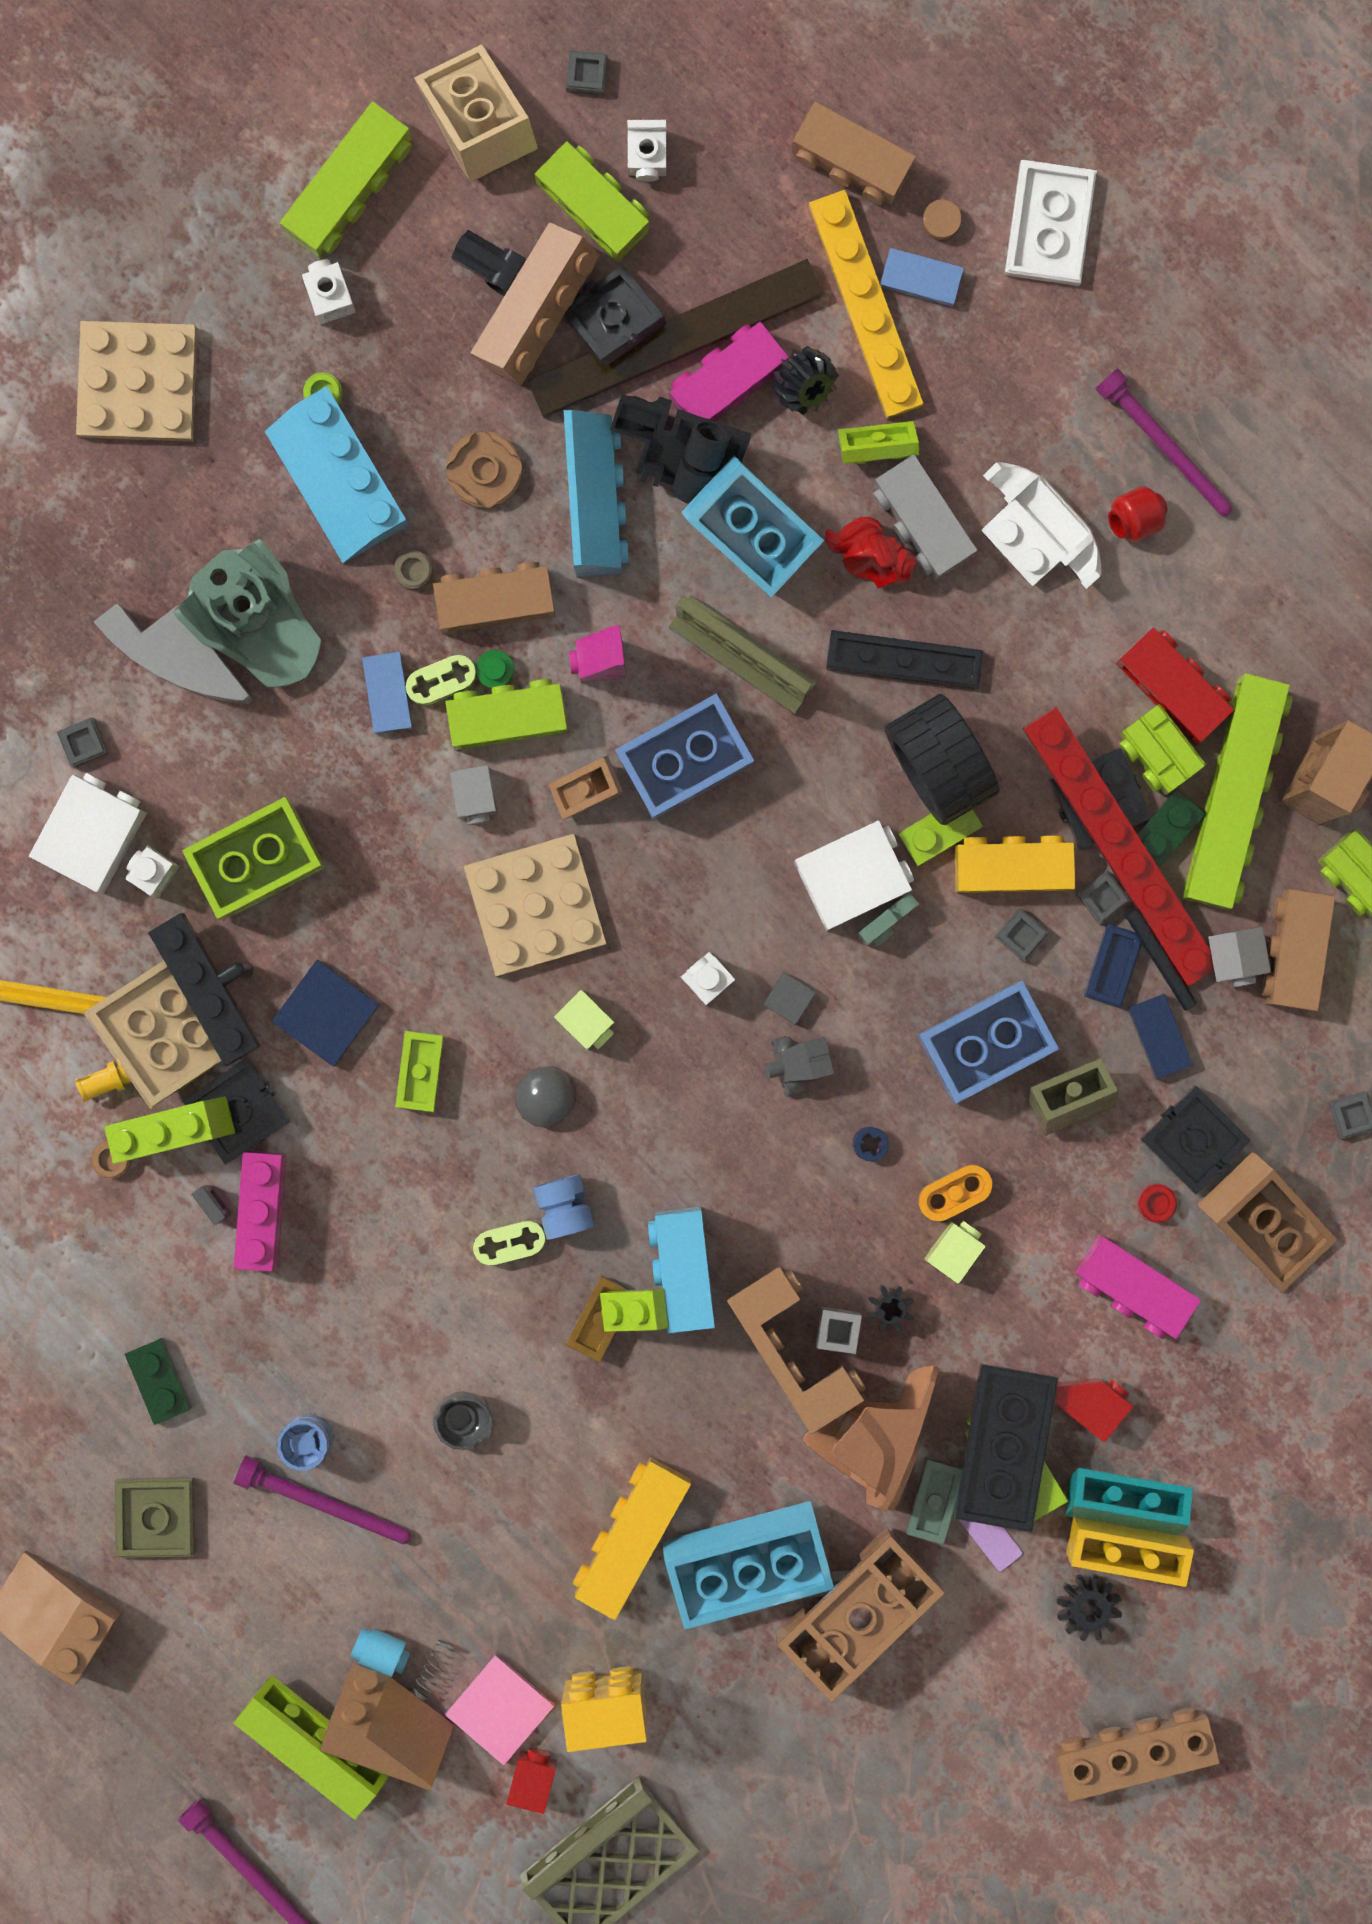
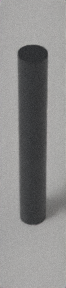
M1138 907L1130 909L1124 916L1184 1011L1193 1008L1197 1001Z

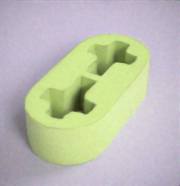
M455 655L413 672L406 682L407 694L418 705H431L472 687L476 681V668L466 656ZM459 663L462 668L469 667L470 672L465 674L466 681L463 683H459L456 678L444 682L442 677L453 672L452 666ZM424 678L426 682L439 679L440 684L429 689L430 696L424 698L421 693L414 694L413 689L418 687V679Z
M532 1220L521 1221L481 1233L475 1239L473 1251L476 1259L482 1264L497 1265L538 1253L545 1244L546 1235L539 1223ZM525 1227H529L531 1233L537 1232L539 1235V1239L534 1241V1248L528 1249L525 1243L513 1245L511 1239L520 1237ZM486 1237H492L493 1242L496 1243L507 1241L508 1247L497 1250L496 1258H490L489 1253H482L480 1247L486 1244Z

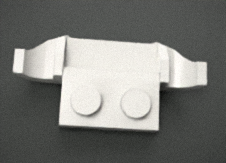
M996 462L983 475L1002 491L1008 505L981 531L1032 586L1036 585L1060 561L1065 566L1069 565L1080 578L1081 584L1086 589L1101 576L1100 553L1092 533L1093 530L1043 475H1039L1024 467L1003 462Z

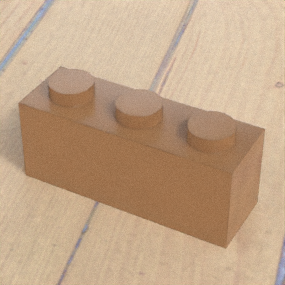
M816 101L813 103L792 142L791 151L796 154V160L806 167L815 169L818 166L829 172V177L839 185L849 187L851 184L862 190V195L872 203L882 205L884 202L890 206L894 203L910 174L916 158L915 155Z
M539 562L522 563L517 565V571L502 573L501 568L483 569L479 571L478 577L465 579L462 573L442 576L441 582L433 583L439 629L442 634L556 617L548 567H540Z
M1288 889L1282 891L1281 897H1276L1273 907V919L1278 920L1276 935H1270L1267 946L1268 957L1272 958L1271 973L1264 974L1261 987V995L1266 996V1005L1304 1011H1318L1335 896Z

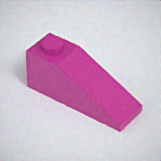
M620 625L611 626L576 640L577 651H569L571 673L579 674L581 683L626 679Z

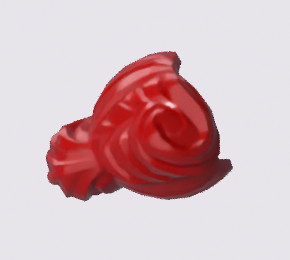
M870 516L859 517L845 525L837 533L830 529L826 530L825 543L832 552L845 554L842 558L843 564L853 576L871 579L877 588H884L895 583H904L911 579L912 572L917 564V558L904 548L897 539L891 536H884L883 528L878 520Z

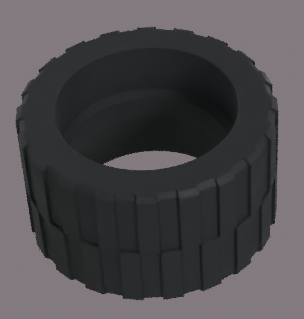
M943 694L934 696L886 725L885 733L895 756L920 799L938 823L947 825L999 794L1000 788L995 773L979 742L962 715Z

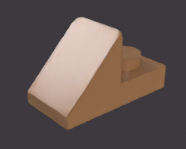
M608 756L602 757L548 784L562 820L573 817L600 803L614 800L623 792Z

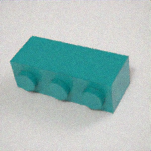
M1078 1468L1068 1478L1066 1496L1068 1502L1065 1506L1064 1516L1179 1535L1190 1525L1193 1488Z

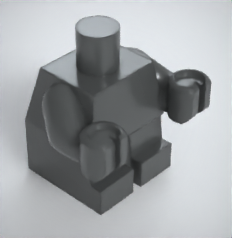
M786 1036L771 1041V1045H775L776 1048L773 1049L775 1061L764 1064V1072L768 1079L780 1077L782 1087L787 1090L784 1092L786 1097L801 1094L805 1089L806 1081L834 1074L825 1037L794 1044L792 1038Z

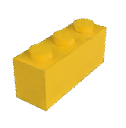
M1023 836L1002 837V844H987V837L964 838V845L955 846L956 893L1071 891L1075 889L1074 843H1064V836H1041V843H1025V837Z
M1074 1517L1066 1550L1069 1562L1073 1567L1187 1587L1194 1549L1187 1536Z

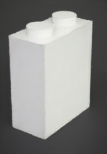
M86 773L83 779L72 775L29 857L95 892L104 894L147 813L137 808L141 801L122 791H119L117 797L104 791L107 783Z
M879 820L794 861L826 931L912 890L909 883L914 881L911 870L905 860L898 862L893 848L898 846L890 827L887 825L882 828Z

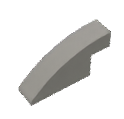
M118 603L94 621L104 635L130 659L170 684L185 691L220 701L249 704L254 700L216 650L203 645L176 618L173 612L179 605L175 606L145 631L140 629L125 608Z

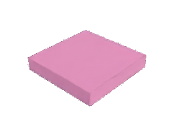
M496 1653L447 1710L445 1715L501 1764L505 1765L552 1710L555 1703Z

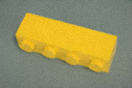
M650 1457L646 1465L641 1462L637 1465L629 1480V1483L634 1485L627 1499L623 1496H620L610 1514V1517L615 1519L609 1532L601 1530L591 1548L596 1553L590 1566L583 1563L572 1582L577 1587L575 1599L614 1621L691 1485L690 1478L653 1457Z

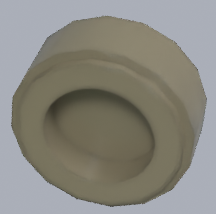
M413 550L406 551L398 557L394 565V574L399 584L404 588L419 590L428 585L432 578L433 569L426 555Z

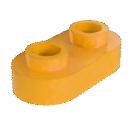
M963 1166L926 1185L919 1194V1208L930 1220H947L984 1201L991 1193L992 1179L989 1173L980 1166ZM971 1176L976 1177L979 1183L974 1191H968L965 1188V1180ZM941 1194L944 1197V1204L941 1208L936 1209L931 1206L930 1200L933 1195Z

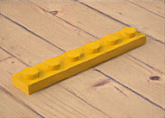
M842 190L809 202L810 212L886 420L923 407L922 398L846 191Z

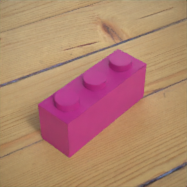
M761 322L757 323L754 327L747 324L731 337L733 343L721 351L718 347L702 359L701 363L703 366L692 375L689 371L680 375L671 384L673 390L669 392V399L672 400V404L677 410L679 409L716 422L774 377L773 372L780 369L783 365L781 359L788 360L789 357Z
M243 1152L234 1269L269 1272L278 1269L287 1164L286 1153Z
M1099 1234L1074 1274L1082 1278L1078 1284L1080 1287L1097 1298L1101 1292H1104L1114 1299L1111 1307L1130 1319L1134 1313L1147 1320L1143 1327L1162 1340L1166 1334L1177 1339L1201 1302V1299Z

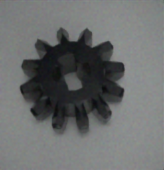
M806 346L801 352L793 349L788 360L781 359L783 365L780 369L773 372L776 380L771 386L779 398V402L786 409L789 408L792 412L795 411L804 415L809 409L817 411L821 402H829L827 396L830 392L837 389L834 382L839 375L831 363V359L824 352L821 353L819 350Z
M1081 1574L1076 1575L1075 1580L1078 1587L1074 1589L1067 1582L1062 1586L1066 1593L1069 1594V1597H1056V1603L1065 1607V1609L1060 1610L1056 1614L1059 1621L1069 1620L1065 1626L1068 1634L1074 1633L1079 1628L1078 1635L1080 1640L1086 1641L1090 1630H1092L1096 1640H1101V1627L1105 1626L1110 1632L1115 1630V1626L1109 1618L1122 1617V1612L1112 1607L1121 1602V1597L1118 1593L1109 1594L1113 1588V1584L1109 1580L1099 1586L1100 1581L1097 1574L1090 1576L1088 1585ZM1088 1599H1092L1097 1606L1095 1612L1090 1609V1615H1086L1081 1609L1083 1602L1088 1605Z

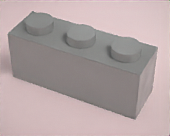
M914 454L875 479L873 487L876 491L872 493L874 500L883 512L890 511L897 522L893 525L895 532L904 544L911 543L918 554L915 556L917 558V565L925 576L931 574L934 580L937 581L975 556L977 549Z

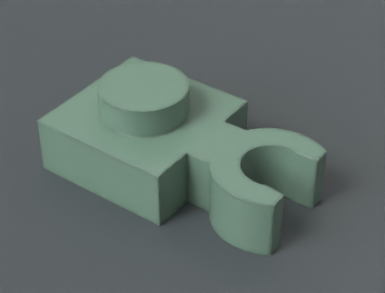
M909 892L858 932V937L866 946L872 941L877 946L881 945L896 933L891 926L918 906L919 903Z

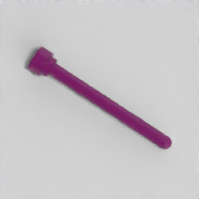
M1118 368L1114 370L1095 390L1104 400L1109 398L1112 403L1117 401L1218 514L1228 516L1232 512L1231 503L1128 391L1130 386L1126 383L1128 378Z
M245 1455L233 1484L248 1490L249 1486L257 1489L260 1486L400 1544H407L411 1540V1532L408 1529L265 1472V1467L259 1465V1460Z
M198 1798L184 1811L177 1821L188 1832L193 1830L196 1834L201 1833L289 1924H311L211 1821L213 1819V1816L209 1813L211 1808L201 1798Z

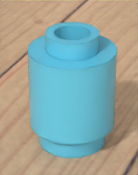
M362 1628L350 1657L359 1660L358 1665L392 1678L394 1672L402 1674L411 1652L404 1650L407 1642L375 1628L372 1631Z

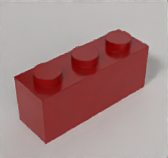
M1153 627L1115 664L1155 705L1160 704L1178 729L1196 746L1234 711L1229 705L1231 699L1222 688L1217 685L1211 687L1202 677L1204 675L1203 669L1192 658L1188 657L1185 660L1175 650L1178 645L1166 631L1161 630L1158 632Z

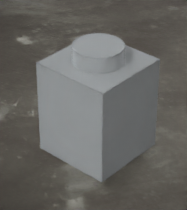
M485 765L450 772L457 817L460 820L467 819L468 825L490 822V815L498 814L489 766Z
M1263 927L1208 937L1216 982L1232 980L1233 987L1257 983L1255 975L1271 973Z
M821 1306L816 1337L817 1349L856 1354L862 1317L860 1312Z

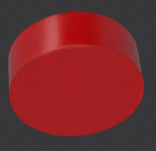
M1151 1184L1143 1188L1139 1193L1137 1208L1146 1220L1162 1223L1169 1220L1175 1214L1177 1198L1174 1192L1167 1186Z

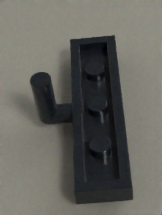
M179 913L149 931L148 934L224 1066H229L261 1047L226 986L238 978L250 977L254 971L253 966L250 963L235 962L218 972L185 913Z

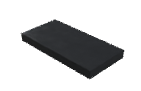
M980 1363L954 1514L955 1519L1032 1532L1058 1383L1057 1376Z

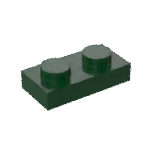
M1175 789L1152 815L1151 819L1139 830L1137 835L1158 868L1161 867L1205 816V813L1178 789Z
M163 1338L124 1354L154 1425L192 1409Z

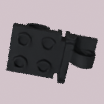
M621 394L610 430L646 442L636 471L637 474L641 475V482L645 483L648 475L654 476L653 486L658 487L660 481L672 485L673 494L682 502L689 504L733 455L741 462L743 461L750 442L751 433L679 409L675 418L668 416L672 400L659 397L654 402H648L637 396Z

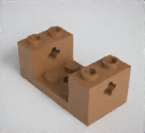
M779 1266L729 1298L727 1302L810 1434H813L862 1403L864 1398L861 1392L866 1390V1387L854 1368L847 1372L842 1365L806 1389L802 1388L801 1384L806 1379L795 1361L792 1360L787 1364L780 1353V1350L785 1348V1345L773 1327L766 1330L763 1326L765 1322L801 1300L798 1292L803 1290V1287L791 1269L784 1273L783 1269Z
M887 1527L859 1553L861 1562L809 1612L803 1607L775 1634L777 1646L831 1703L945 1594L940 1582ZM861 1607L868 1609L872 1614L870 1624L865 1628L854 1627L849 1621L852 1611Z

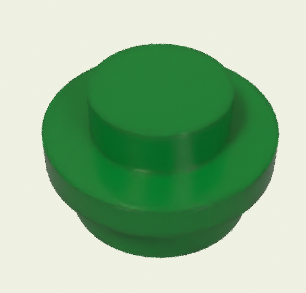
M489 650L479 657L476 663V675L483 685L493 688L507 685L511 681L514 674V665L511 658L505 652Z

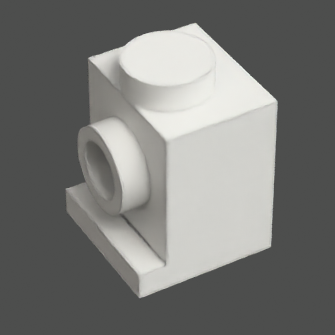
M627 120L628 176H636V180L643 182L656 181L659 179V176H666V120ZM653 146L654 150L650 154H644L640 151V147Z
M324 259L308 266L309 272L302 274L319 324L321 325L356 313L339 263L331 264L330 260ZM333 283L330 291L322 292L319 290L321 284Z
M147 845L143 852L138 850L126 867L129 871L126 880L150 896L159 898L180 866Z
M710 952L681 976L683 981L705 1006L735 981L732 975Z

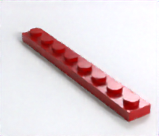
M1053 707L1022 728L1132 903L1142 913L1185 984L1190 986L1213 971L1211 950L1058 708Z

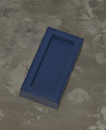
M1109 923L1106 924L1083 997L1117 1008L1122 1007L1142 946L1135 932Z
M1165 994L1127 1008L1155 1079L1193 1065Z

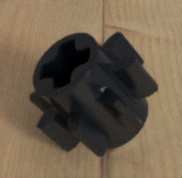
M880 1285L882 1295L878 1298L868 1297V1300L875 1305V1310L869 1312L867 1316L869 1319L879 1316L881 1319L879 1323L880 1331H883L887 1324H893L894 1328L900 1332L901 1326L899 1322L903 1318L913 1320V1317L906 1312V1306L911 1305L914 1300L912 1298L902 1300L900 1298L902 1287L899 1285L895 1288L894 1293L888 1292L884 1285ZM892 1299H897L896 1305L900 1312L898 1314L891 1313L888 1318L884 1317L885 1311L881 1308V1304L883 1302L890 1303Z

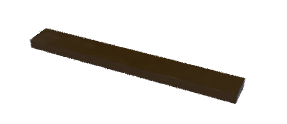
M805 259L665 320L666 325L605 368L594 354L590 353L528 380V384L543 418L731 337L747 324L754 327L759 322L763 323L823 296V292L808 259Z

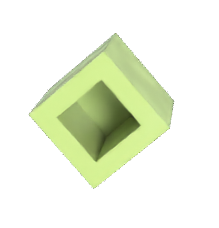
M580 990L554 1016L587 1050L592 1045L599 1050L614 1035L610 1027L615 1022L583 990Z
M963 1221L958 1227L953 1222H950L924 1259L959 1284L986 1246L978 1241L982 1234Z

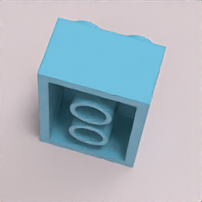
M734 455L681 512L694 528L771 598L824 541L808 523Z
M701 1207L655 1212V1221H648L650 1247L658 1246L659 1259H655L652 1262L655 1286L662 1285L664 1289L668 1333L715 1328Z

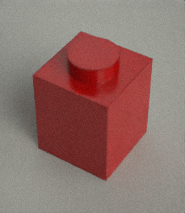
M529 1748L528 1752L520 1750L506 1805L544 1814L557 1765V1760L551 1759L549 1752L536 1748Z

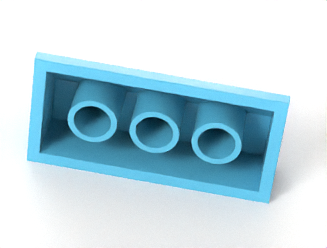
M327 386L292 406L265 430L266 435L343 564L409 526Z
M564 410L573 561L576 577L622 574L621 564L629 563L627 540H620L619 526L626 525L625 502H617L616 487H624L623 466L622 464H615L614 449H621V435L610 430L612 424L611 415Z
M811 1501L662 1541L664 1560L684 1630L827 1592L834 1588Z

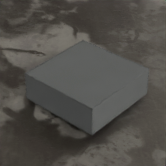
M570 50L566 92L604 96L608 54Z
M92 717L57 731V735L72 768L109 754L96 721Z
M1108 870L1076 894L1098 924L1103 923L1131 901Z
M1019 908L994 938L1022 962H1025L1049 932L1024 910Z
M783 972L763 1005L796 1025L816 992Z
M1367 1091L1328 1102L1339 1139L1372 1130V1105Z
M204 1185L191 1194L214 1225L221 1223L230 1216L231 1212L211 1185Z

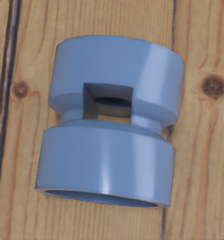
M580 1174L533 1187L537 1206L539 1209L545 1210L546 1213L541 1220L547 1240L595 1227L589 1205L582 1203L586 1193Z
M303 1414L294 1418L281 1431L277 1440V1452L281 1461L287 1467L296 1471H307L315 1468L331 1450L333 1445L332 1430L323 1418L314 1414Z

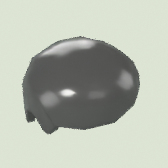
M555 1066L533 1069L524 1076L516 1088L515 1106L522 1118L536 1127H552L558 1124L574 1108L576 1102V1091L573 1081L568 1073Z
M466 1391L456 1392L447 1396L434 1411V1430L440 1441L450 1448L474 1450L486 1438L491 1437L493 1415L486 1401L475 1393Z

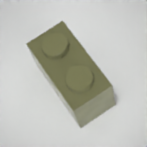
M1099 1058L1031 1087L1029 1104L1044 1135L1047 1136L1115 1107L1118 1090L1102 1058Z

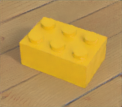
M625 1666L611 1669L610 1675L596 1677L595 1672L586 1671L575 1673L572 1675V1680L565 1681L561 1708L567 1752L646 1742L648 1714L642 1671L633 1672V1667Z

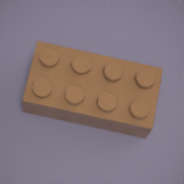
M1347 720L1317 735L1279 802L1318 825L1350 815L1353 810L1358 812L1370 793L1365 787L1372 777V733Z

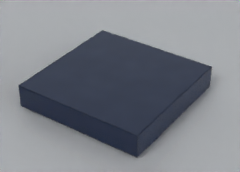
M316 960L271 1022L335 1067L380 1004L321 961Z

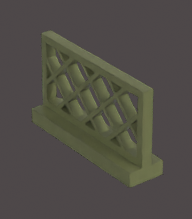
M683 595L676 604V617L669 625V629L795 715L816 685V681L690 595L687 598Z
M638 1776L520 1874L522 1890L532 1901L535 1899L556 1924H572L573 1913L595 1914L594 1924H614L698 1854L700 1850L650 1792L649 1786ZM651 1807L659 1816L658 1830L636 1828L637 1817L647 1808ZM629 1823H631V1828H625ZM664 1823L669 1827L670 1830H663ZM614 1836H630L628 1854L606 1853L607 1842ZM635 1837L657 1838L655 1856L634 1855ZM662 1838L679 1839L686 1847L676 1857L661 1856ZM599 1848H601V1853H595ZM584 1861H600L598 1879L576 1878L577 1867ZM605 1862L627 1863L625 1881L604 1880ZM632 1864H654L653 1876L646 1882L631 1881ZM569 1873H571V1878H566V1876ZM555 1885L570 1886L568 1904L551 1903L544 1894ZM575 1887L597 1888L596 1905L574 1904ZM603 1888L624 1889L623 1901L616 1907L601 1906ZM560 1912L567 1913V1920Z

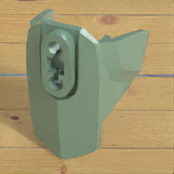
M260 539L254 540L245 549L221 551L192 577L187 599L176 607L173 612L176 618L203 645L217 649L245 666L267 688L288 686L306 679L313 670L320 653L322 641L304 617L290 589L287 572ZM226 573L227 581L225 584L216 585L214 583L216 574ZM241 599L250 602V608L246 612L239 611L240 605L238 602Z

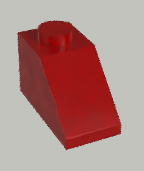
M1099 1378L1057 1383L1054 1403L1104 1443L1133 1408L1125 1400L1130 1393L1112 1379L1107 1385Z

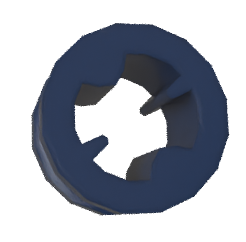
M865 1127L856 1132L852 1146L859 1158L874 1162L885 1156L888 1150V1139L883 1131L875 1127ZM866 1134H869L872 1138H880L881 1145H876L880 1149L873 1155L868 1150L862 1152L860 1148V1143H865L861 1139Z

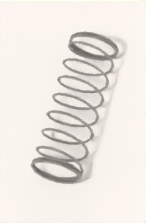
M437 1640L438 1644H435V1648L436 1645H440L446 1650L455 1651V1648L445 1641ZM438 1650V1651H431V1654H432V1652H438V1653L443 1654V1655L446 1656L447 1658H451L450 1656H448V1655L442 1653V1652L439 1651V1650ZM432 1654V1656H433L434 1658H428V1659L438 1660L433 1654ZM438 1660L442 1664L447 1665L445 1662ZM426 1664L427 1666H432V1667L436 1668L437 1670L443 1672V1670H441L440 1668L435 1667V1666L432 1665V1664H431V1665ZM424 1665V1669H425L426 1671H421V1672L429 1673V1674H431L432 1676H434L435 1678L440 1679L438 1676H436V1675L430 1673V1672L425 1668L426 1665ZM422 1676V1678H417V1679H416V1681H417L418 1679L425 1680V1681L429 1682L430 1684L436 1686L435 1683H433V1682H431V1681L425 1679L423 1676ZM417 1681L419 1685H413V1689H411L410 1692L414 1694L416 1697L427 1701L429 1699L428 1696L425 1695L423 1692L414 1689V1686L422 1687L431 1693L432 1691L426 1687H423Z

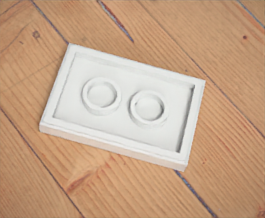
M1021 160L1004 276L1080 286L1097 170Z

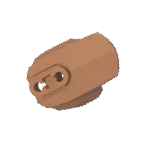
M931 1365L914 1370L908 1374L901 1396L897 1402L863 1401L813 1434H810L808 1431L803 1437L804 1444L826 1462L863 1486L866 1491V1504L885 1512L887 1510L892 1511L899 1503L918 1456L916 1443L928 1410L939 1367Z

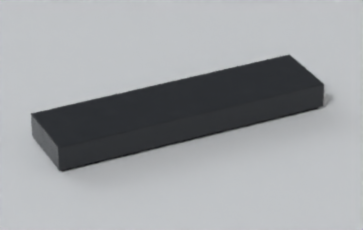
M831 630L826 669L978 689L983 650Z

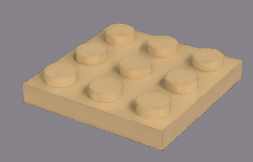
M80 321L76 435L79 438L193 442L197 352L196 325Z
M574 834L463 866L496 977L606 945Z
M164 960L84 1013L150 1109L222 1062Z

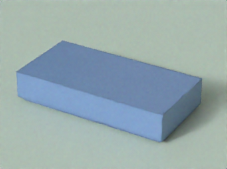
M890 248L880 286L883 289L953 307L964 268Z
M394 652L362 657L374 734L413 729L401 653Z

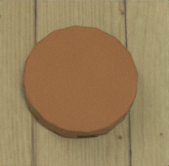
M479 432L466 435L453 446L447 458L446 475L451 490L460 501L473 508L491 509L503 505L515 495L521 484L523 467L518 451L508 439L495 432Z

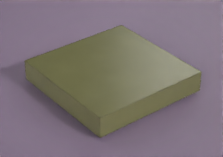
M194 1477L123 1478L115 1480L116 1558L192 1557L195 1555Z

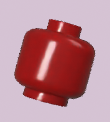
M1145 486L1137 487L1114 499L1111 504V511L1108 513L1109 525L1118 538H1124L1131 543L1139 542L1163 529L1166 521L1165 514L1168 511L1167 503L1161 494L1155 493L1152 489Z

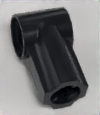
M467 230L461 236L451 256L454 262L483 278L490 288L502 296H505L527 260L508 248L500 249L470 230Z

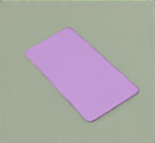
M959 1520L999 1572L1022 1556L1023 1552L1003 1527Z

